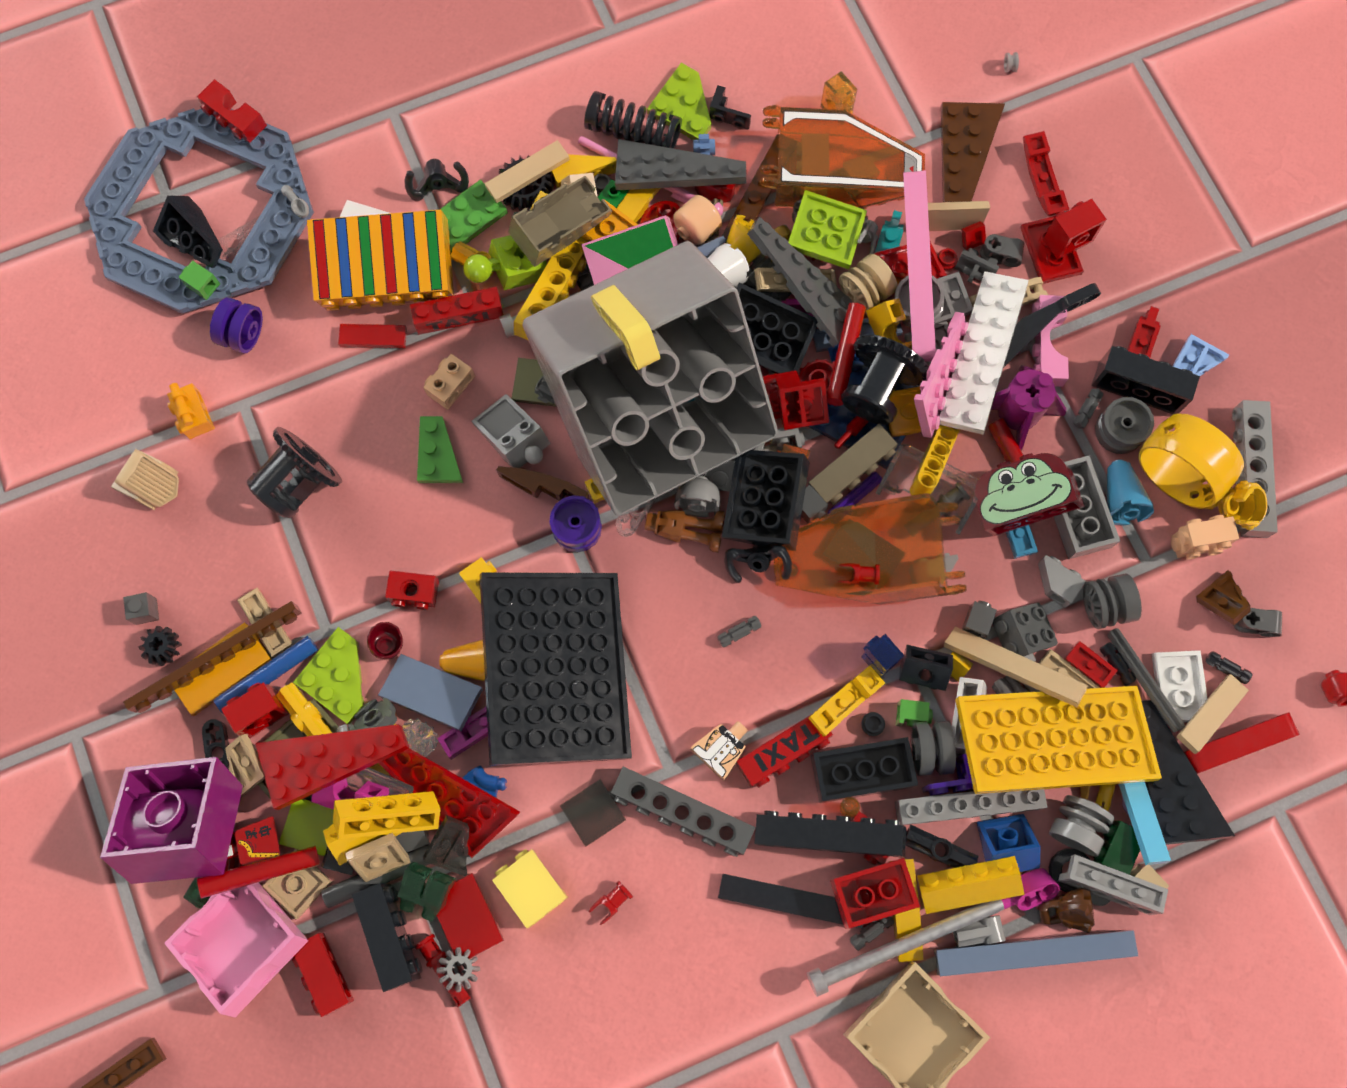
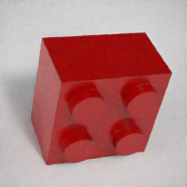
M1093 199L1086 202L1080 201L1067 212L1061 211L1053 217V222L1047 228L1048 232L1043 240L1058 260L1093 242L1107 219Z
M264 682L252 685L248 688V692L241 697L231 698L227 701V705L221 709L233 731L238 735L247 734L249 738L254 737L290 714L276 696L278 690Z

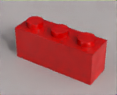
M318 933L308 938L309 941L293 956L292 961L295 967H299L302 972L301 982L305 990H309L312 995L311 1005L316 1014L324 1017L350 1004L354 999L325 933Z

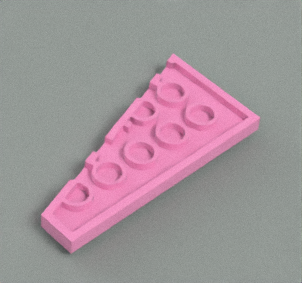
M961 312L954 313L947 329V337L942 338V349H937L927 370V381H922L920 385L921 394H916L914 398L923 437L932 438L934 430L939 428L940 410L944 409L946 402L945 394L946 391H949L952 382L950 377L952 372H955L956 358L960 354L963 345L962 338L966 335L968 329V322H965L964 313Z

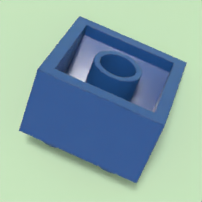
M1024 814L977 822L986 862L1015 856L1020 872L1040 868L1041 846Z

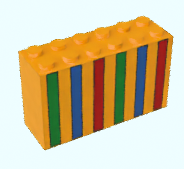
M441 209L307 220L313 299L321 307L326 308V310H339L340 306H348L349 309L362 308L361 305L370 304V307H382L383 303L392 302V305H404L405 301L419 303L428 299H438L454 295L448 219Z

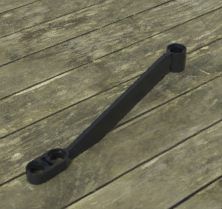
M1089 284L1064 296L1057 302L1023 317L1015 326L1004 367L1060 313H1065V310L1069 312L1100 296L1101 291L1097 284Z

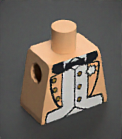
M739 721L730 730L720 724L691 747V751L724 781L745 750L746 746L739 740L748 730Z

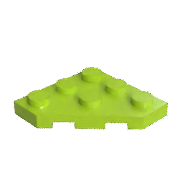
M680 63L647 108V114H649L651 109H656V119L659 120L661 113L666 112L668 115L666 125L668 126L671 122L669 120L670 114L681 117L682 126L680 133L692 140H698L699 134H707L710 131L711 120L699 72Z
M337 627L293 683L346 724L350 725L355 719V714L364 706L361 688V666L358 655L359 645L357 640L340 627Z

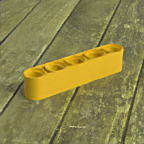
M939 425V428L934 431L910 487V494L914 499L918 501L927 500L937 486L960 429Z

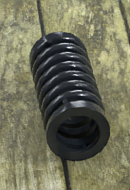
M599 91L592 93L585 112V129L594 132L602 131L606 136L613 134L616 139L624 137V140L628 141L634 140V142L675 149L682 126L681 117L670 114L669 120L671 122L668 133L664 134L665 139L662 142L663 131L668 117L666 112L661 113L655 135L651 138L657 110H650L645 130L641 135L646 107L640 106L634 128L630 133V124L636 107L635 103L630 102L628 104L624 123L619 130V122L625 107L624 99L618 100L614 110L613 121L609 126L614 97L608 96L603 110H600L606 94ZM599 112H601V113H602V118H601L600 122L598 123V115H599Z

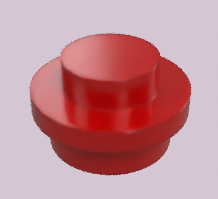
M946 248L937 254L944 270H951L956 266L958 256L954 250Z

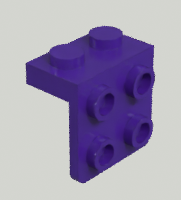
M962 754L956 758L955 766L958 780L929 784L922 787L923 793L929 792L930 796L947 793L949 792L948 789L952 788L953 793L973 789L967 755Z

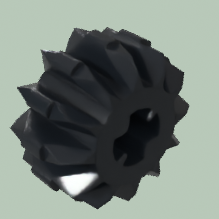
M156 626L155 631L147 630V638L140 637L144 644L138 646V648L144 651L141 657L145 660L148 659L149 664L154 665L157 663L160 666H164L166 661L173 662V654L180 655L179 651L176 650V648L182 646L181 642L176 641L179 635L175 632L172 633V629L169 627L163 629L161 626Z

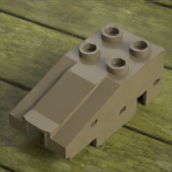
M586 176L581 177L568 186L564 184L536 201L532 210L527 212V208L512 216L508 233L534 267L575 242L611 215V208L605 202V199L599 200L594 193L596 187L592 185Z

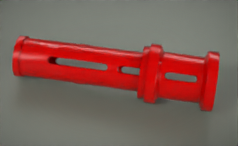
M432 933L414 947L416 950H420L427 961L426 966L430 969L432 968L440 979L445 976V973L439 974L436 970L445 966L440 964L439 960L447 956L446 952L441 951L435 942V935ZM448 980L442 983L445 989L447 984L449 983ZM453 984L450 990H447L457 1008L471 999L462 984L460 992H456L455 984Z

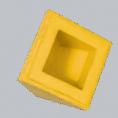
M952 652L953 670L951 677L959 682L960 677H964L973 663L964 656Z

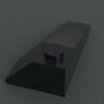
M167 195L153 232L166 245L179 249V252L189 254L195 260L215 268L223 249L203 211L189 196Z

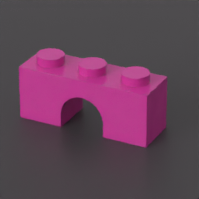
M346 778L312 794V802L334 810L335 800L388 796L389 788L367 781L359 790L354 792L348 786Z

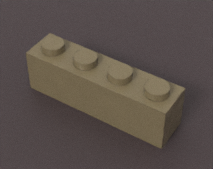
M879 423L809 481V485L815 489L827 504L831 502L834 505L843 497L841 493L847 488L852 490L861 482L859 480L861 476L865 473L868 476L878 468L877 463L883 458L885 461L890 459L896 453L894 449L897 447V443Z

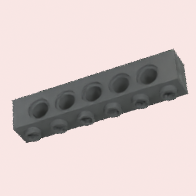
M624 766L611 791V794L615 796L614 801L624 806H627L629 802L637 806V812L649 816L650 813L659 816L657 821L671 827L672 823L681 826L679 831L691 837L696 833L702 836V842L713 847H715L716 843L725 847L724 852L734 857H737L738 854L744 855L756 828ZM637 786L644 788V797L634 799L631 795L633 788ZM662 796L667 800V805L664 809L659 810L653 806V801L656 797ZM680 806L686 807L689 811V816L684 820H680L675 816V810ZM705 816L710 819L711 826L709 829L701 830L697 826V820L700 817ZM722 827H729L733 831V836L730 840H723L720 837L719 830Z

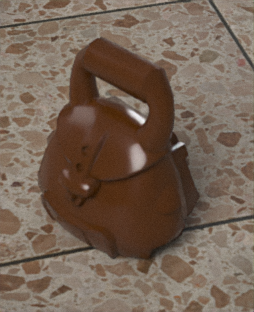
M1078 888L1072 890L1065 895H1060L1058 899L1044 902L1038 906L1040 920L1043 924L1054 925L1062 923L1068 929L1073 928L1087 933L1095 925L1091 891L1088 889ZM1054 907L1057 916L1050 918L1048 908Z

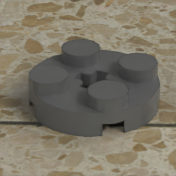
M382 698L383 701L380 702L376 699L371 700L355 714L354 717L357 720L354 725L351 723L350 730L394 725L397 721L395 706L387 698Z

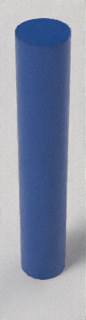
M308 635L213 699L215 705L224 714L221 709L227 705V701L231 698L241 697L248 692L249 687L256 683L264 682L269 685L317 652V646Z

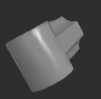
M1000 915L986 917L953 932L957 947L1006 941Z

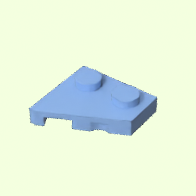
M1191 334L1185 341L1173 367L1192 371L1193 374L1201 376L1226 360L1229 354Z

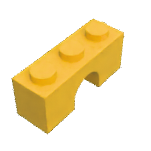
M899 298L885 301L866 310L874 335L889 338L912 350V341L903 343L896 334L898 324L906 320Z

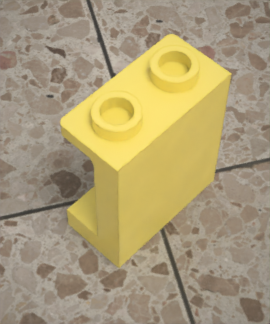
M527 849L520 852L515 857L516 862L510 867L507 864L502 866L495 872L497 877L492 880L527 929L568 898L564 890L559 887L536 855V852L532 849L529 852Z

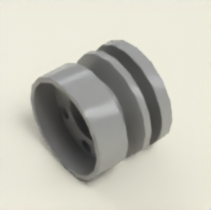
M1066 795L1063 800L1066 806H1060L1059 811L1068 819L1055 818L1049 831L1050 836L1072 849H1077L1090 856H1098L1104 840L1096 832L1108 833L1110 829L1106 824H1112L1114 816L1092 801Z

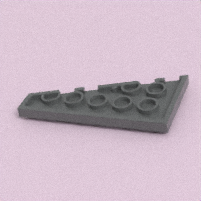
M618 139L616 190L746 184V161Z
M759 217L754 221L747 234L762 254L771 258L775 264L774 270L777 274H783L788 281L786 286L804 310L814 315L818 321L816 326L820 331L823 329L831 338L829 343L832 347L836 346L840 342L848 304L853 303V301L834 282L825 277L817 267L813 266L802 253L792 247L784 237H781L769 223Z

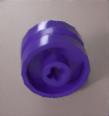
M226 297L221 300L212 315L210 323L212 342L223 347H231L232 350L241 353L251 351L256 345L262 329L263 316L261 309L251 304H242L241 301Z
M573 495L565 497L555 504L551 511L549 522L554 539L560 547L571 552H582L593 547L599 540L602 531L599 511L594 503L583 496Z

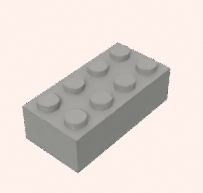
M1090 455L1064 462L1075 476L1084 504L1083 508L1054 517L1068 560L1113 548L1120 542Z

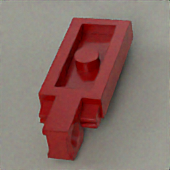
M1150 306L1145 317L1140 316L1129 343L1128 351L1151 357L1161 327L1159 325L1160 322L1156 321L1159 312L1158 308Z

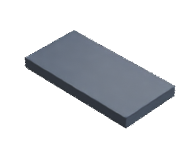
M400 654L378 695L381 698L389 699L392 703L461 732L483 689L471 682Z

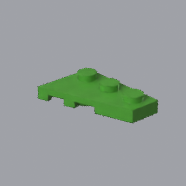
M420 416L418 483H463L442 416Z

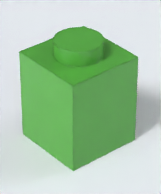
M193 260L182 270L179 279L187 288L205 300L220 285V282L211 272Z

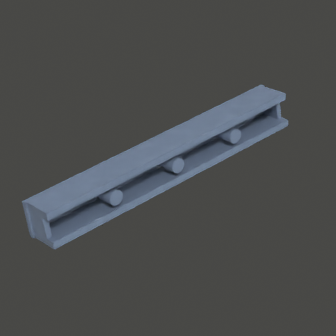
M1121 930L934 949V955L936 956L937 975L941 977L1138 956L1134 930Z

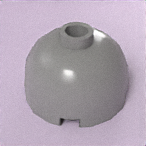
M698 476L680 485L676 492L674 506L677 510L678 507L682 508L686 515L708 517L710 512H714L715 515L717 511H720L721 497L716 485L706 477Z

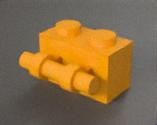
M178 383L169 385L171 392L167 393L170 401L167 405L172 415H175L177 418L175 425L180 434L184 433L189 439H192L215 429L202 395L193 383L179 388Z

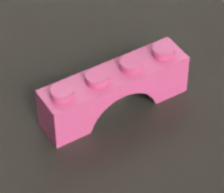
M1040 295L1036 303H1033L1031 312L1034 313L1051 305L1064 296ZM1065 310V313H1060L1035 337V344L1032 348V356L1036 357V364H1034L1033 369L1051 375L1055 387H1063L1069 379L1068 358L1054 349L1050 341V331L1063 324L1067 318V310Z

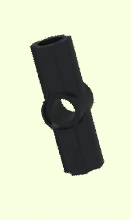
M911 824L906 831V846L929 856L934 861L942 862L952 868L977 864L978 855L952 844L947 839L939 838ZM938 843L944 845L946 850L942 857L935 853V846Z

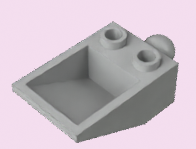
M507 394L472 420L475 427L513 468H520L527 462L531 464L539 463L543 458L542 450L551 444L542 428Z

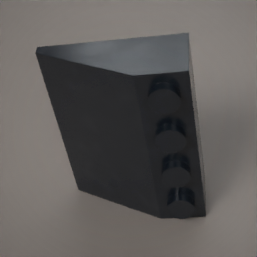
M739 282L735 288L739 293L759 365L777 374L795 370L798 373L816 331L817 319Z
M750 450L736 457L722 538L762 547L782 545L786 550L796 551L810 464L806 456L799 453Z

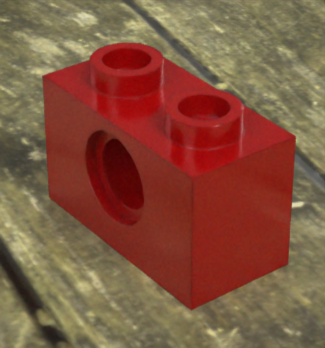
M390 570L385 598L395 607H405V604L414 605V608L420 610H428V607L435 608L439 580L434 575ZM417 587L415 595L407 596L409 588Z

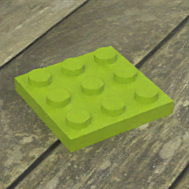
M805 190L788 243L804 255L849 269L867 210Z

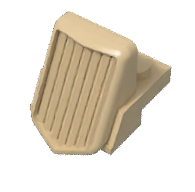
M135 449L111 487L155 510L156 507H161L177 497L179 485L178 471L164 462Z

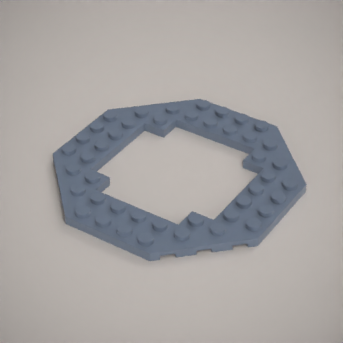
M194 108L178 113V117L167 120L163 118L150 122V126L141 129L137 127L129 129L84 198L90 215L89 220L92 231L96 237L99 257L103 263L104 276L108 281L182 314L219 302L226 297L231 298L272 284L306 227L307 220H310L314 213L294 148L287 132L267 124L256 138L249 143L243 138L241 140L238 139L228 126L226 128L222 127L213 115L208 116L202 109L195 110ZM196 140L265 169L256 186L258 189L272 194V197L232 263L219 258L215 268L206 265L205 269L211 272L220 282V285L207 300L187 288L179 279L182 270L186 266L132 243L142 226L138 222L125 217L166 151L170 150L186 157ZM284 185L292 187L295 195L308 204L309 215L307 217L301 218L293 213L291 202L281 192Z

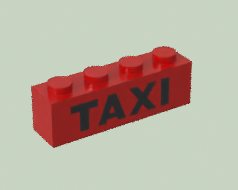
M497 287L410 304L413 324L418 335L498 319L504 315Z
M809 715L737 760L736 764L750 787L752 788L756 785L760 788L770 782L768 777L775 772L779 776L789 770L790 766L788 764L794 760L800 763L811 756L809 754L810 750L815 747L821 750L830 744L829 738L833 736L832 732L830 731L823 737L809 720L811 716Z

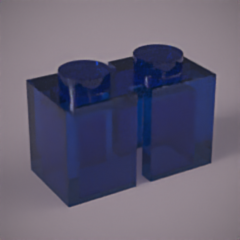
M884 634L881 638L877 635L872 638L863 648L865 653L861 656L882 677L904 657V654Z

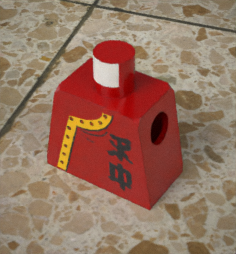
M268 817L234 831L236 842L230 843L227 859L239 857L240 866L280 856L274 817Z

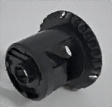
M862 335L856 339L853 346L856 351V357L869 370L861 386L849 385L842 393L841 399L844 406L856 416L875 424H890L894 421L898 412L896 406L890 401L897 384L920 386L922 381H927L926 376L929 366L917 353L899 342L877 335Z
M277 427L273 431V437L279 448L256 474L253 473L249 477L247 486L254 496L270 510L284 518H293L299 511V506L321 482L326 485L328 484L330 487H337L342 483V479L337 471L310 445L290 431ZM291 472L293 478L287 482L285 478Z

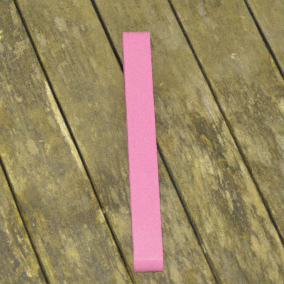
M926 170L903 172L912 350L923 358L925 362H932L936 348Z

